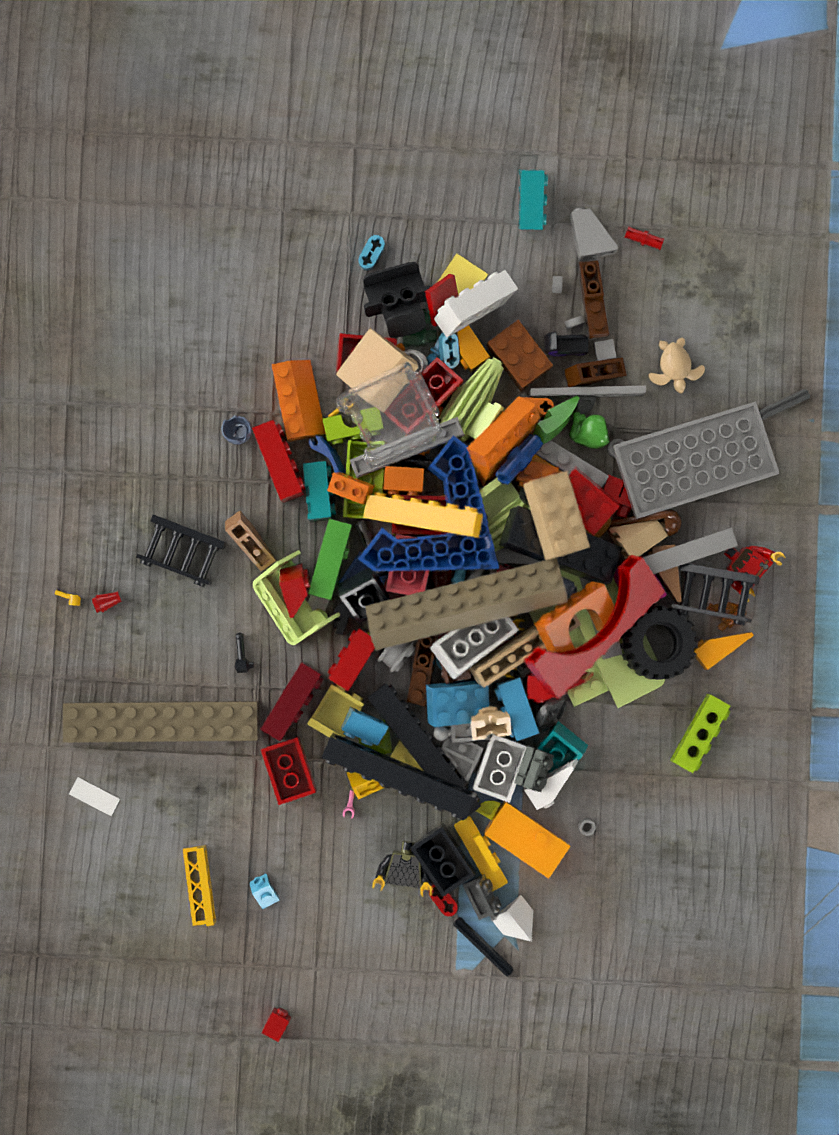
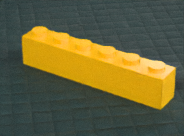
M375 492V495L367 494L363 518L479 538L483 514L478 513L476 508L465 507V510L458 509L459 506L447 504V507H442L439 502L429 501L428 504H423L420 499L411 498L410 501H405L402 496L393 495L392 498H386V494Z

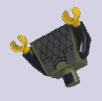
M402 841L401 851H393L392 854H388L378 866L376 878L372 883L373 889L376 883L381 885L380 891L383 890L385 884L420 888L422 897L424 890H429L430 896L432 895L431 879L410 849L414 842Z

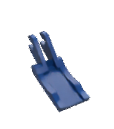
M316 435L318 444L314 438L312 440L311 438L309 439L311 449L329 458L334 472L346 474L336 449L332 448L323 436Z

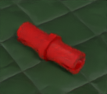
M628 226L624 237L639 242L641 246L645 244L661 250L665 239L649 234V231L645 230L643 232Z

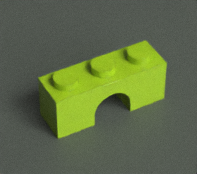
M376 407L360 410L361 422L356 427L346 426L341 415L323 418L328 443L339 445L344 443L343 440L350 438L351 441L362 439L363 435L369 434L370 437L381 435L384 427L380 410Z

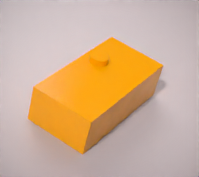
M507 801L502 803L493 819L483 831L484 835L548 879L571 847L569 843Z

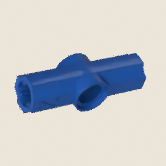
M530 434L519 447L516 446L506 459L507 461L502 464L495 474L502 484L508 485L520 471L522 472L528 466L532 457L543 445L539 436Z

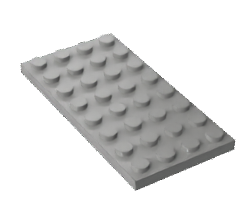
M756 401L612 446L635 519L780 474Z

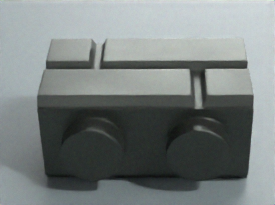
M527 746L514 783L530 790L541 792L546 786V777L548 771L553 766L554 755Z

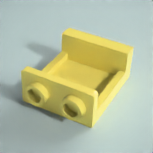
M331 684L307 724L329 738L332 733L345 737L346 735H344L341 726L348 710L352 707L361 711L365 704L362 702L363 698L354 692L350 695L341 686Z

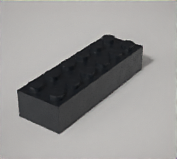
M521 506L511 508L499 545L540 562L545 561L531 510ZM586 533L589 548L555 557L557 558L559 569L591 582L608 585L612 583L622 547Z

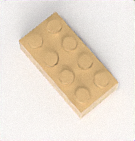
M567 471L523 484L545 560L590 547Z

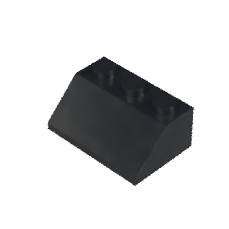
M444 823L427 833L410 847L442 897L475 876L476 870Z

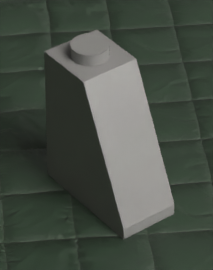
M585 207L574 209L570 214V222L578 261L616 254L618 250L617 244L590 208L585 209Z

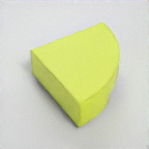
M494 800L484 801L476 812L492 820L501 803Z

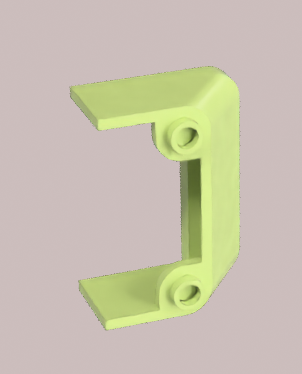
M299 550L277 561L253 581L254 591L286 641L291 645L298 644L340 616L338 612L328 618L326 612L321 609L313 611L305 599L295 616L290 618L279 584L280 569L294 566L295 564L292 560L301 553Z

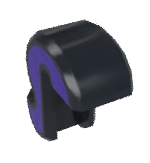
M550 332L544 336V350L549 356H583L588 353V337L583 334L557 335V332Z

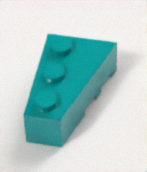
M519 169V229L543 230V225H546L547 214L543 213V207L547 206V194H544V186L548 185V174H545V171L542 169Z
M326 461L303 463L308 520L310 522L333 520V515H336L335 503L331 504V496H334V493L327 491L329 477H332L331 465L327 466Z

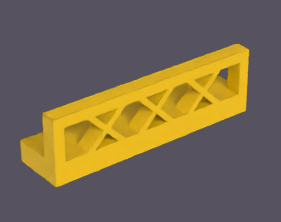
M203 845L183 848L192 925L206 924V926H213L216 923L207 847ZM196 851V864L189 860L188 852ZM194 869L199 871L200 881L198 884L191 879V873ZM197 888L202 891L203 900L201 903L194 899L193 893ZM201 907L204 910L205 920L197 921L196 911Z

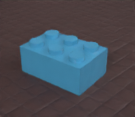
M520 677L497 683V688L494 691L499 701L502 700L503 707H500L501 711L504 713L508 712L510 716V737H514L516 741L539 734Z
M476 680L426 685L428 723L433 727L470 724L472 716L477 715L480 709L489 707V686L483 688Z

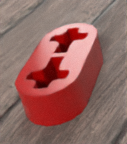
M434 883L430 885L432 887V893L434 892L433 888L436 887ZM450 893L443 898H440L437 894L430 896L443 915L448 917L455 915L458 909L457 903ZM444 900H446L448 904H454L452 906L453 910L451 912L450 910H444Z

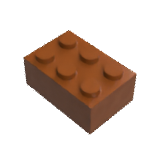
M519 320L515 321L487 343V348L496 359L503 363L502 367L520 391L548 372L553 366Z

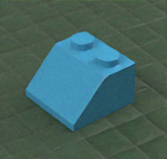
M350 707L341 729L344 731V735L353 739L357 736L362 739V743L372 746V744H379L389 726L385 721Z

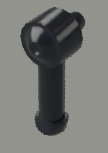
M237 633L238 659H236L234 666L237 673H247L249 669L254 668V662H249L245 658L244 634Z

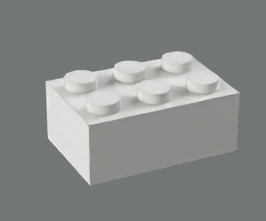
M491 734L472 786L473 790L510 803L516 786L514 782L527 745Z

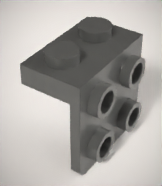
M485 874L463 883V887L478 919L481 920L490 916L492 921L496 920L502 906L498 896L495 897L493 894V885L490 879H486Z

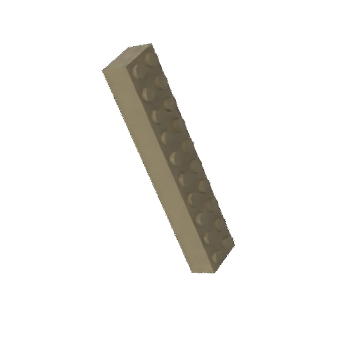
M557 558L365 607L370 636L375 649L378 650L565 603L568 600Z
M259 701L63 703V742L258 741L260 739Z

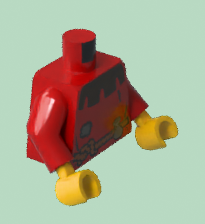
M753 545L743 547L739 552L735 548L727 549L724 552V555L731 560L726 567L728 571L757 575L760 578L773 564L771 560L780 566L782 563L777 561L779 557L786 558L782 552L775 553L765 547ZM734 581L731 587L741 595V582ZM750 587L749 594H752L755 597L754 591Z

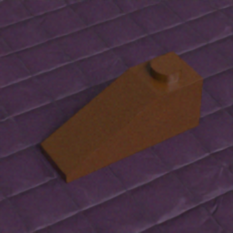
M623 357L579 363L564 369L568 387L586 386L627 376Z

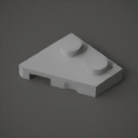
M450 736L441 747L458 772L468 782L484 748L471 741L452 743Z

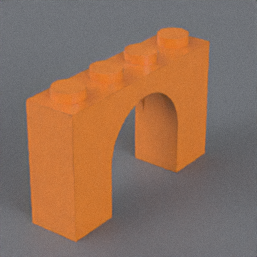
M590 582L585 585L584 589L572 594L568 602L558 604L553 611L542 615L540 620L534 624L548 651H567L575 648L569 636V625L573 616L580 610L586 609L596 630L600 631L609 619L614 604L605 584Z

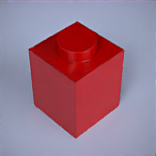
M274 1008L261 1033L279 1042L291 1016L282 1008Z

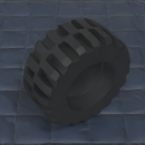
M662 605L650 607L634 623L633 627L621 636L623 643H620V647L624 651V654H622L623 659L628 661L627 666L630 669H634L637 675L644 676L647 679H671L676 675L684 673V669L689 668L692 664L690 660L696 657L697 653L694 652V648H698V642H694V637H697V633L691 629L694 626L691 620L687 621V616L683 612L678 613V609L673 607L668 608ZM653 625H663L670 631L673 637L674 646L672 653L663 661L651 659L644 649V635L647 629Z

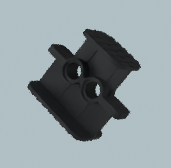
M407 262L365 275L363 283L369 301L364 304L365 314L367 317L383 314L388 334L391 338L414 334L426 327L425 314L420 303L427 301L425 291L432 286H424L418 263Z

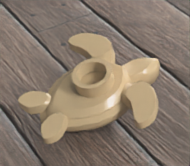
M680 338L676 343L672 342L670 344L666 341H660L659 347L664 351L661 356L660 367L664 374L650 373L649 379L654 384L660 386L667 384L672 379L674 380L675 390L682 394L686 388L684 378L691 381L699 379L705 372V367L701 365L691 370L690 356L683 348L685 345L684 338Z

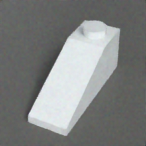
M577 759L548 773L546 786L541 792L528 788L525 789L526 794L537 810L542 807L546 809L554 804V799L577 765Z

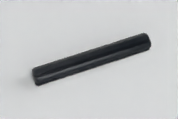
M461 917L454 921V927L505 976L508 977L513 973V967Z

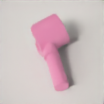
M351 790L347 806L343 810V817L345 818V813L349 810L352 812V819L355 809L353 808L354 791Z

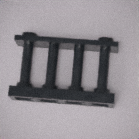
M152 515L150 522L155 523V531L145 556L140 554L136 556V558L141 559L140 563L149 567L155 564L195 580L194 584L205 587L206 584L211 585L212 582L206 580L216 551H219V548L225 550L227 543L159 516ZM168 528L173 530V537L163 563L153 560L152 557L162 531ZM187 535L191 537V544L179 570L170 566L180 538ZM201 542L209 544L207 547L209 550L199 576L188 573L196 549L198 544L201 545Z
M688 563L680 565L679 570L684 572L686 577L681 597L682 602H680V605L672 604L673 608L678 609V613L683 612L685 615H688V612L720 617L734 620L733 624L745 626V622L751 623L752 619L744 616L750 587L752 588L753 584L759 585L760 577ZM696 574L703 575L704 579L699 609L688 607L693 577H696ZM715 578H720L723 582L718 612L706 610L711 584ZM734 581L741 582L742 586L737 616L725 614L730 587Z

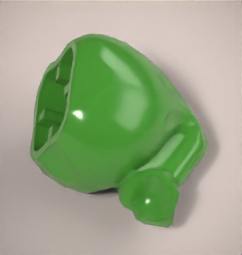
M580 412L573 413V425L569 433L572 441L592 449L603 448L609 443L607 424L603 416L590 415L586 418Z

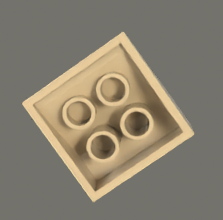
M369 328L336 375L370 404L384 413L416 371L418 364L415 359Z

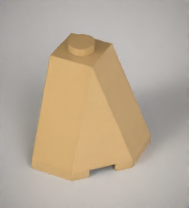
M658 520L611 527L607 530L615 545L622 547L621 553L625 559L630 555H642L668 536L665 524L662 521L659 523Z

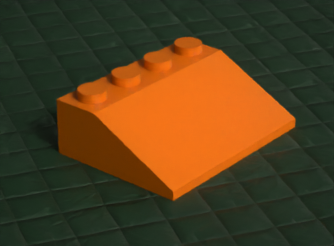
M518 396L467 447L482 486L485 487L496 476L497 470L507 461L506 459L516 446L519 447L530 434L533 435L536 425L540 420L536 404Z

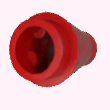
M118 591L95 595L96 597L92 598L97 613H103L122 602Z

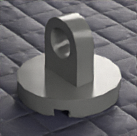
M552 697L541 703L533 702V699L529 701L530 708L537 713L535 719L536 726L542 731L552 728L555 725L554 721L562 718L567 707V703L562 697L559 699Z

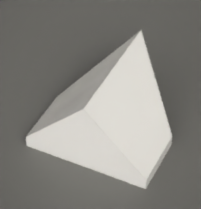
M520 895L502 909L497 919L493 920V922L503 935L532 942L533 909Z

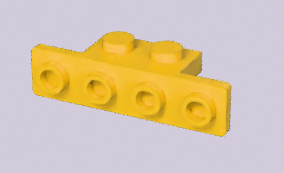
M471 816L455 823L454 827L482 875L485 874L486 879H490L493 885L492 891L507 884L508 881L498 865L501 862L496 852L491 853L489 849L491 844L486 835H481Z

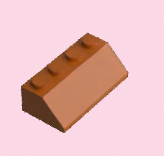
M290 360L271 364L287 440L292 442L316 437V435H325L326 432L311 360Z

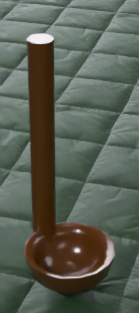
M667 509L635 519V516L611 520L609 528L664 518L666 530L670 537L680 530L682 523L681 517L676 511Z

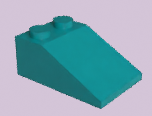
M558 721L538 744L536 749L554 755L553 766L548 771L550 773L575 759L579 761L584 755L588 744Z

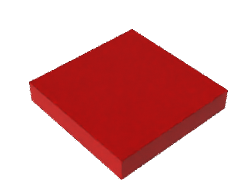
M448 274L425 291L433 326H438L434 320L439 313L437 310L444 306V302L450 297L454 296L456 298L459 296L455 275Z

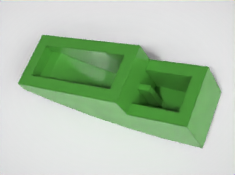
M578 395L549 409L544 420L537 423L533 435L539 436L543 445L557 436L567 425L579 401Z

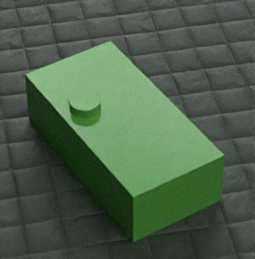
M329 519L308 594L333 601L344 560L348 558L350 550L348 545L353 531L352 525Z

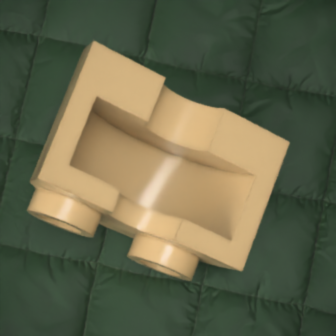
M497 707L480 709L479 713L471 718L473 740L485 739L489 734H495L498 737L511 735L510 716L508 712L498 711Z

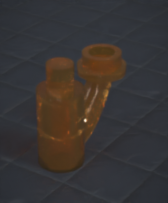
M727 602L726 610H730L727 614L737 616L739 604ZM709 603L707 610L718 612L719 603L714 605ZM721 618L722 622L717 627L721 632L726 628L731 629L735 625L733 624L734 620Z

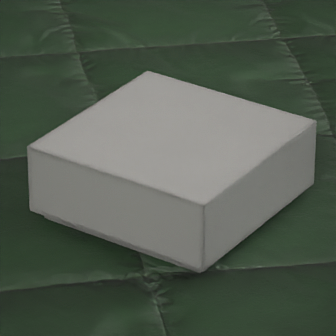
M613 339L594 342L597 361L616 358Z

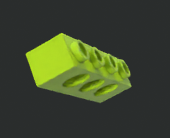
M706 694L670 761L691 773L698 771L702 765L701 758L711 749V740L713 737L716 738L721 730V727H719L721 722L725 721L731 712L729 710L730 705L711 694ZM710 712H713L715 714V720L709 723L707 721V715ZM704 729L706 736L700 740L697 733L699 730ZM691 746H695L697 749L694 756H689L688 749Z

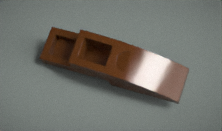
M598 260L580 262L581 291L589 339L609 336V329L603 299L604 292Z
M439 634L417 640L407 697L408 703L421 706L427 705L426 685L432 684L436 656L430 648L438 641Z

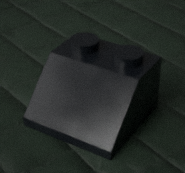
M369 567L338 584L341 600L359 624L368 619L365 606L390 600L381 579Z

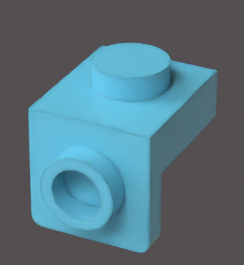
M267 874L256 877L250 882L251 892L262 909L279 901V896L270 884Z

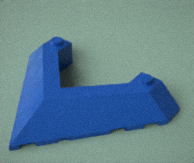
M452 436L427 470L443 481L446 507L447 504L457 505L460 510H465V507L476 508L478 513L483 514L479 538L447 533L397 540L381 528L358 560L373 571L500 569L481 493L479 492L474 466L467 449L468 446L455 436Z

